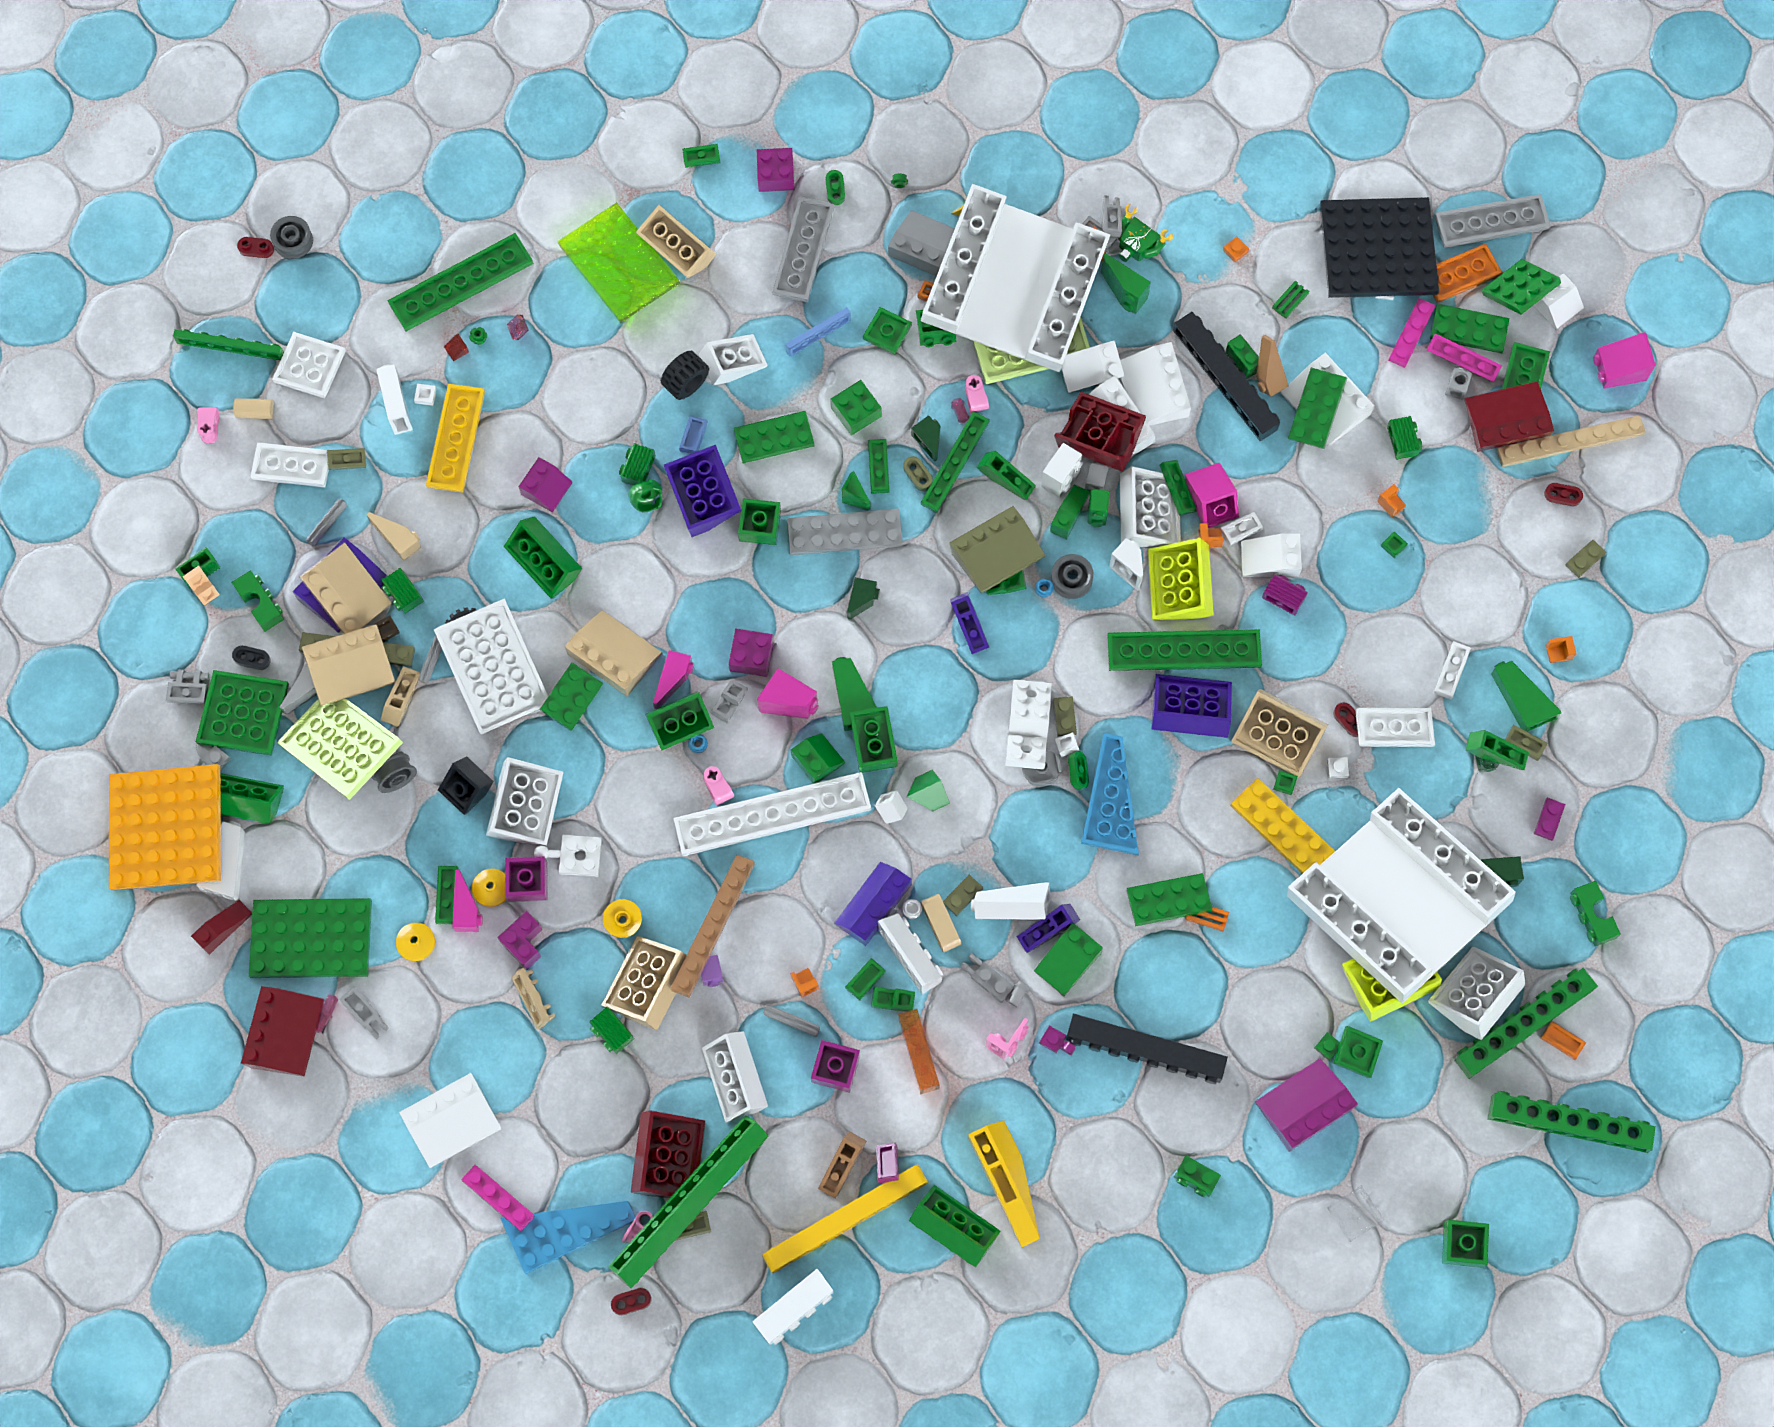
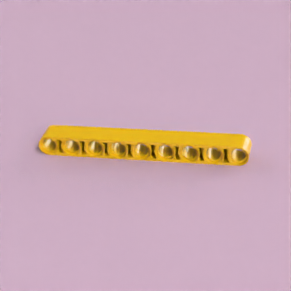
M919 1164L899 1174V1180L883 1183L762 1254V1257L771 1273H775L925 1186L928 1180Z

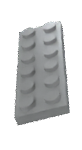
M1541 194L1437 212L1435 214L1443 248L1548 230L1550 228V222Z
M799 197L772 295L808 303L834 211V204Z
M899 509L787 518L790 556L903 546Z

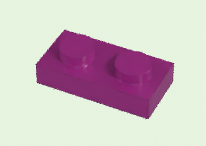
M1547 797L1534 834L1553 841L1566 804Z

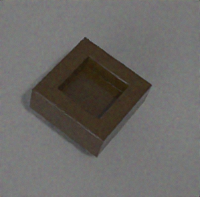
M390 615L375 623L383 642L400 633Z

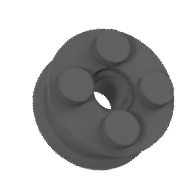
M285 216L276 221L271 228L270 238L274 248L284 258H301L312 248L313 235L307 222L300 217Z
M1068 554L1062 556L1055 562L1052 569L1051 582L1053 583L1054 590L1060 596L1067 599H1077L1084 596L1092 586L1094 576L1092 565L1086 558L1080 555ZM1075 574L1077 578L1070 579L1068 575Z
M402 751L390 756L372 775L371 778L378 782V790L381 793L396 791L407 785L416 776L417 769L410 765L409 756Z

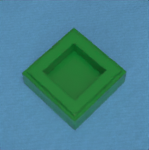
M1393 532L1381 544V547L1395 558L1407 547L1408 543L1396 532Z
M1279 770L1273 790L1292 795L1298 776Z

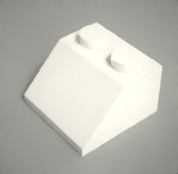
M1564 273L1559 276L1561 284L1533 305L1555 329H1558L1584 309L1576 286Z
M1126 538L1112 553L1109 568L1137 591L1140 589L1143 578L1141 549L1135 541H1130Z

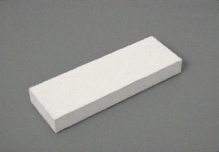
M1455 641L1452 642L1434 689V694L1452 700L1471 650L1470 647Z

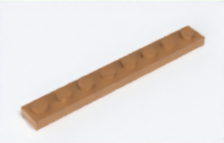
M736 855L671 986L672 992L690 998L755 865L753 860Z

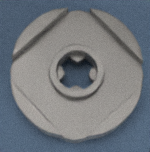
M1046 748L1045 765L1047 768L1044 771L1022 767L1023 775L1031 785L1047 786L1058 779L1061 762L1055 752L1053 753Z

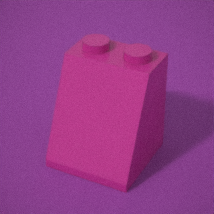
M1646 332L1599 347L1593 356L1594 365L1597 366L1599 371L1598 380L1600 383L1602 382L1603 388L1647 381L1656 366Z
M1220 462L1185 474V481L1201 523H1208V528L1239 518L1237 490Z
M779 668L757 698L759 711L766 714L808 719L811 714L814 715L819 707L817 691Z

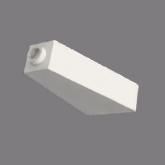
M395 364L383 365L377 369V374L390 425L395 435L411 431L413 429Z
M222 821L221 881L197 883V887L203 892L236 902L239 899L245 831L237 822L229 821L227 823Z
M1045 882L980 891L976 893L975 899L971 901V910L975 911V919H1046L1051 901L1050 885Z

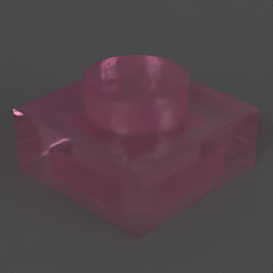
M517 314L507 324L513 340H519L529 331L523 315Z

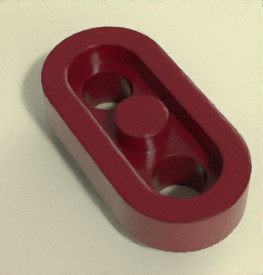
M243 237L237 243V248L243 256L269 258L274 253V246L268 239Z
M1551 483L1545 489L1544 496L1552 503L1577 506L1583 499V492L1575 486ZM1551 492L1556 493V496H1552Z
M1345 702L1337 704L1333 711L1334 718L1349 735L1358 737V730H1354L1352 727L1354 725L1357 726L1356 710ZM1340 712H1345L1346 716H1341Z
M637 1288L614 1296L611 1301V1309L617 1315L630 1314L647 1308L651 1304L652 1297L647 1289ZM641 1295L645 1296V1301L639 1303L638 1297ZM621 1301L625 1302L623 1309L618 1308V1304Z

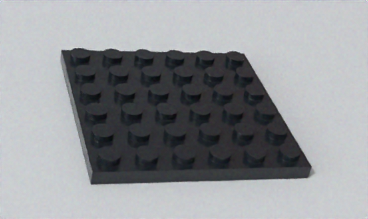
M1429 197L1320 201L1328 298L1439 294Z

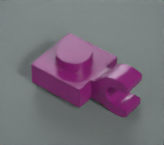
M1050 1025L1039 1042L1040 1045L1056 1054L1061 1049L1072 1056L1076 1049L1075 1045L1064 1041L1067 1035Z

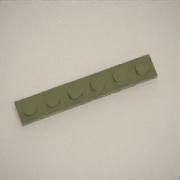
M302 632L299 651L303 653V646L336 636ZM383 642L389 664L412 667L415 653L414 646Z

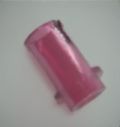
M961 398L953 400L951 402V409H954L958 422L964 423L968 421L969 416L964 407L965 402Z

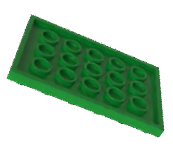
M371 898L253 900L249 977H368Z

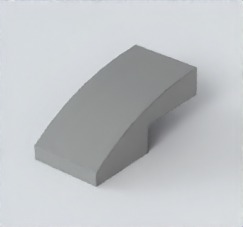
M731 679L723 690L721 698L711 710V715L728 723L748 688Z

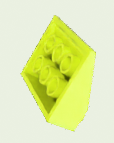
M1201 538L1148 549L1152 620H1185L1214 616L1209 544Z
M1354 958L1342 964L1356 998L1370 1022L1437 990L1442 981L1440 975L1436 972L1404 1003H1401Z

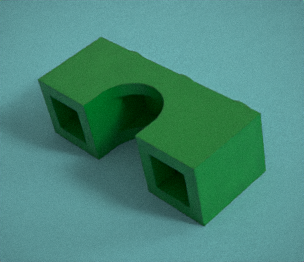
M250 570L231 582L245 603L251 599H260L258 607L253 609L251 613L264 632L284 620L281 616V613H283L278 603L273 604L271 599L274 597L268 588L265 590L262 588L261 585L264 582L258 574L254 576Z
M1597 881L1573 889L1570 893V900L1573 906H1576L1578 909L1579 920L1587 929L1589 941L1593 942L1596 947L1617 939L1621 933L1613 916L1601 919L1593 911V906L1599 904L1604 899Z

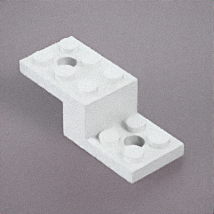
M1025 680L1013 681L1006 766L1033 769L1045 768L1052 683Z

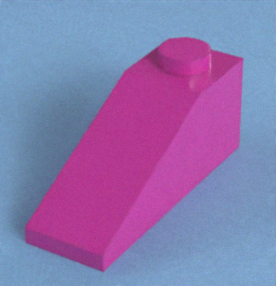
M668 651L653 700L654 709L660 708L687 680L688 674H692L694 663L692 662L691 655Z
M455 870L453 929L455 932H479V926L483 924V915L480 914L460 870Z

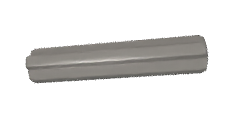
M338 499L306 538L310 545L315 546L347 507L344 500Z
M436 635L418 677L419 681L423 683L429 682L442 650Z
M771 1005L765 1007V1016L812 1036L818 1035L820 1030L818 1025Z

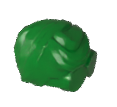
M653 479L633 485L628 492L631 505L642 513L661 508L663 497L661 485ZM659 495V497L655 500V504L652 505L653 500Z

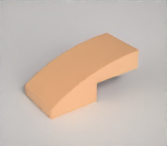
M199 566L183 576L203 605H206L220 595Z

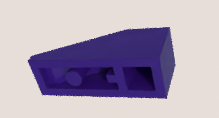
M968 592L951 598L950 602L971 654L989 648Z
M1062 904L1046 915V919L1039 920L1016 937L1026 953H1029L1066 931L1072 923L1076 924L1079 922L1080 918L1071 904Z

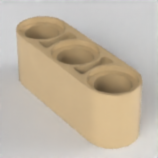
M937 894L921 901L924 913L942 952L962 945L941 896Z

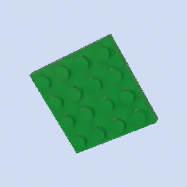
M213 670L195 742L201 745L272 756L283 712L280 709V705L287 696L288 681Z

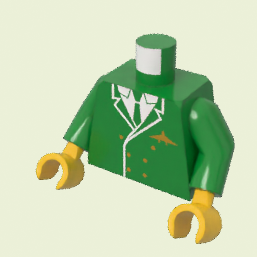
M1128 204L1125 208L1127 214L1122 219V234L1120 238L1118 237L1120 241L1119 248L1122 250L1118 255L1119 258L1127 262L1130 257L1141 261L1143 258L1147 259L1157 256L1166 245L1165 242L1173 239V234L1166 238L1167 229L1162 230L1161 234H1158L1135 216L1132 219L1131 216L1136 214L1138 209L1135 207L1134 211L1130 213L1129 207L1131 204Z

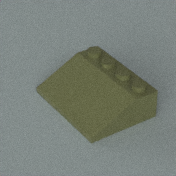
M1014 506L949 542L952 556L980 593L987 591L1045 557L1043 550L1025 520Z

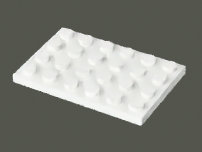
M505 598L434 629L480 734H484L541 708L548 695Z

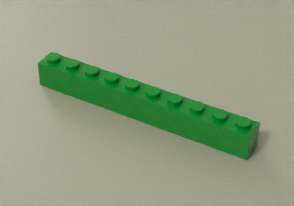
M745 1115L612 1261L608 1268L624 1284L632 1288L639 1282L640 1278L666 1252L668 1247L763 1144L768 1135L755 1120Z

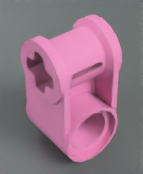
M976 375L969 376L966 380L965 392L970 413L988 410L989 403L981 378Z
M218 407L198 408L197 431L204 443H214L218 438Z
M708 767L704 772V782L713 801L718 806L733 798L734 794L721 771L717 767ZM709 775L716 776V780L709 778Z
M641 1211L637 1214L623 1236V1243H630L633 1239L632 1236L635 1237L644 1226L641 1225V1218L648 1215L652 1219L653 1215L650 1212Z

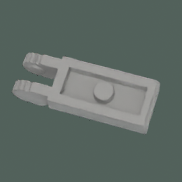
M1104 195L1102 201V232L1120 238L1122 234L1120 198L1115 197L1112 205L1109 204V196Z
M971 953L968 958L979 967L976 972L964 962L960 967L976 983L1002 1003L1014 989V986Z
M352 987L339 999L365 1029L367 1028L376 1039L380 1037L379 1033L370 1026L375 1020L383 1030L387 1031L389 1029L380 1018L378 1012L355 987Z

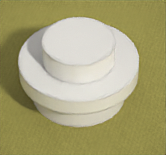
M915 899L907 900L903 904V914L909 919L919 917L922 913L920 902Z

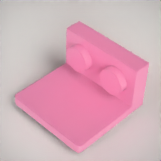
M1024 1018L1008 1044L1001 1035L990 1033L986 1039L985 1048L1004 1060L1008 1056L1012 1057L1017 1050L1018 1040L1023 1041L1028 1033V1019Z

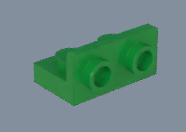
M1185 1155L1174 1175L1178 1184L1194 1188V1192L1201 1197H1210L1221 1177L1219 1173Z

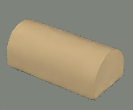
M235 398L233 411L236 418L273 419V399Z

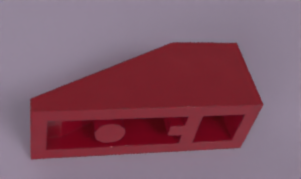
M238 900L206 921L191 937L210 955L252 915V912Z

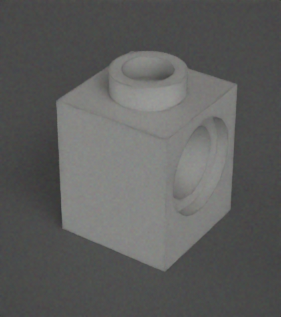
M1454 368L1445 395L1463 400L1472 373L1463 368ZM1456 380L1461 381L1463 384H1458Z
M1090 463L1085 489L1088 491L1092 489L1104 490L1109 467L1101 463Z

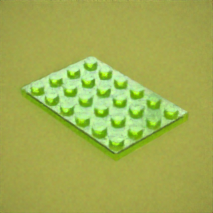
M616 202L557 242L617 320L622 323L679 285L680 281L655 249L636 233L638 228Z

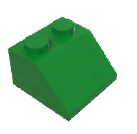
M822 733L806 738L791 749L792 758L813 784L819 783L845 764V761Z

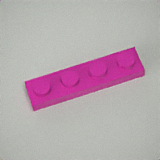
M1418 299L1388 361L1401 367H1406L1436 305L1423 299Z
M1437 334L1434 335L1427 348V351L1493 383L1502 365Z
M474 1165L461 1179L464 1184L520 1232L535 1217L533 1213L478 1166Z

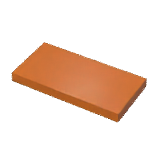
M1486 243L1436 264L1439 294L1433 295V297L1439 303L1503 274Z

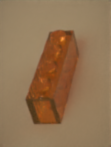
M914 1009L898 1014L899 1024L920 1094L938 1090L940 1084L918 1010Z

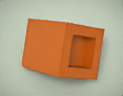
M1395 484L1381 493L1377 501L1391 517H1394L1406 507V504L1397 496L1399 488Z
M1200 523L1198 529L1199 538L1209 544V547H1222L1224 537L1221 535V529H1208V523Z
M1572 636L1550 639L1546 644L1550 663L1573 660L1577 654Z
M809 968L796 974L795 972L790 973L801 998L819 989V985Z

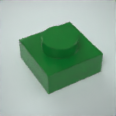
M1327 1032L1314 1049L1330 1061L1337 1053L1340 1042Z

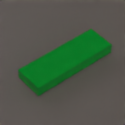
M886 439L868 440L871 494L890 493Z
M1178 461L1162 462L1159 466L1179 516L1197 511Z
M438 866L436 924H453L455 870L459 869L458 866Z

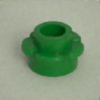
M902 173L894 174L891 184L895 188H904L908 184L907 175Z
M482 327L473 328L470 331L469 339L474 344L481 345L486 341L487 333Z

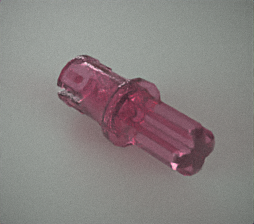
M329 994L323 1004L316 1030L317 1033L324 1034L330 1018H333L332 1013L338 1002V998L334 995Z

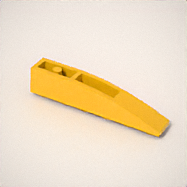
M1005 1121L987 1125L968 1134V1140L1021 1248L1039 1240L1040 1236L1023 1159Z

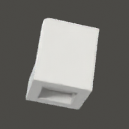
M897 790L882 794L875 805L886 824L902 820L908 809Z

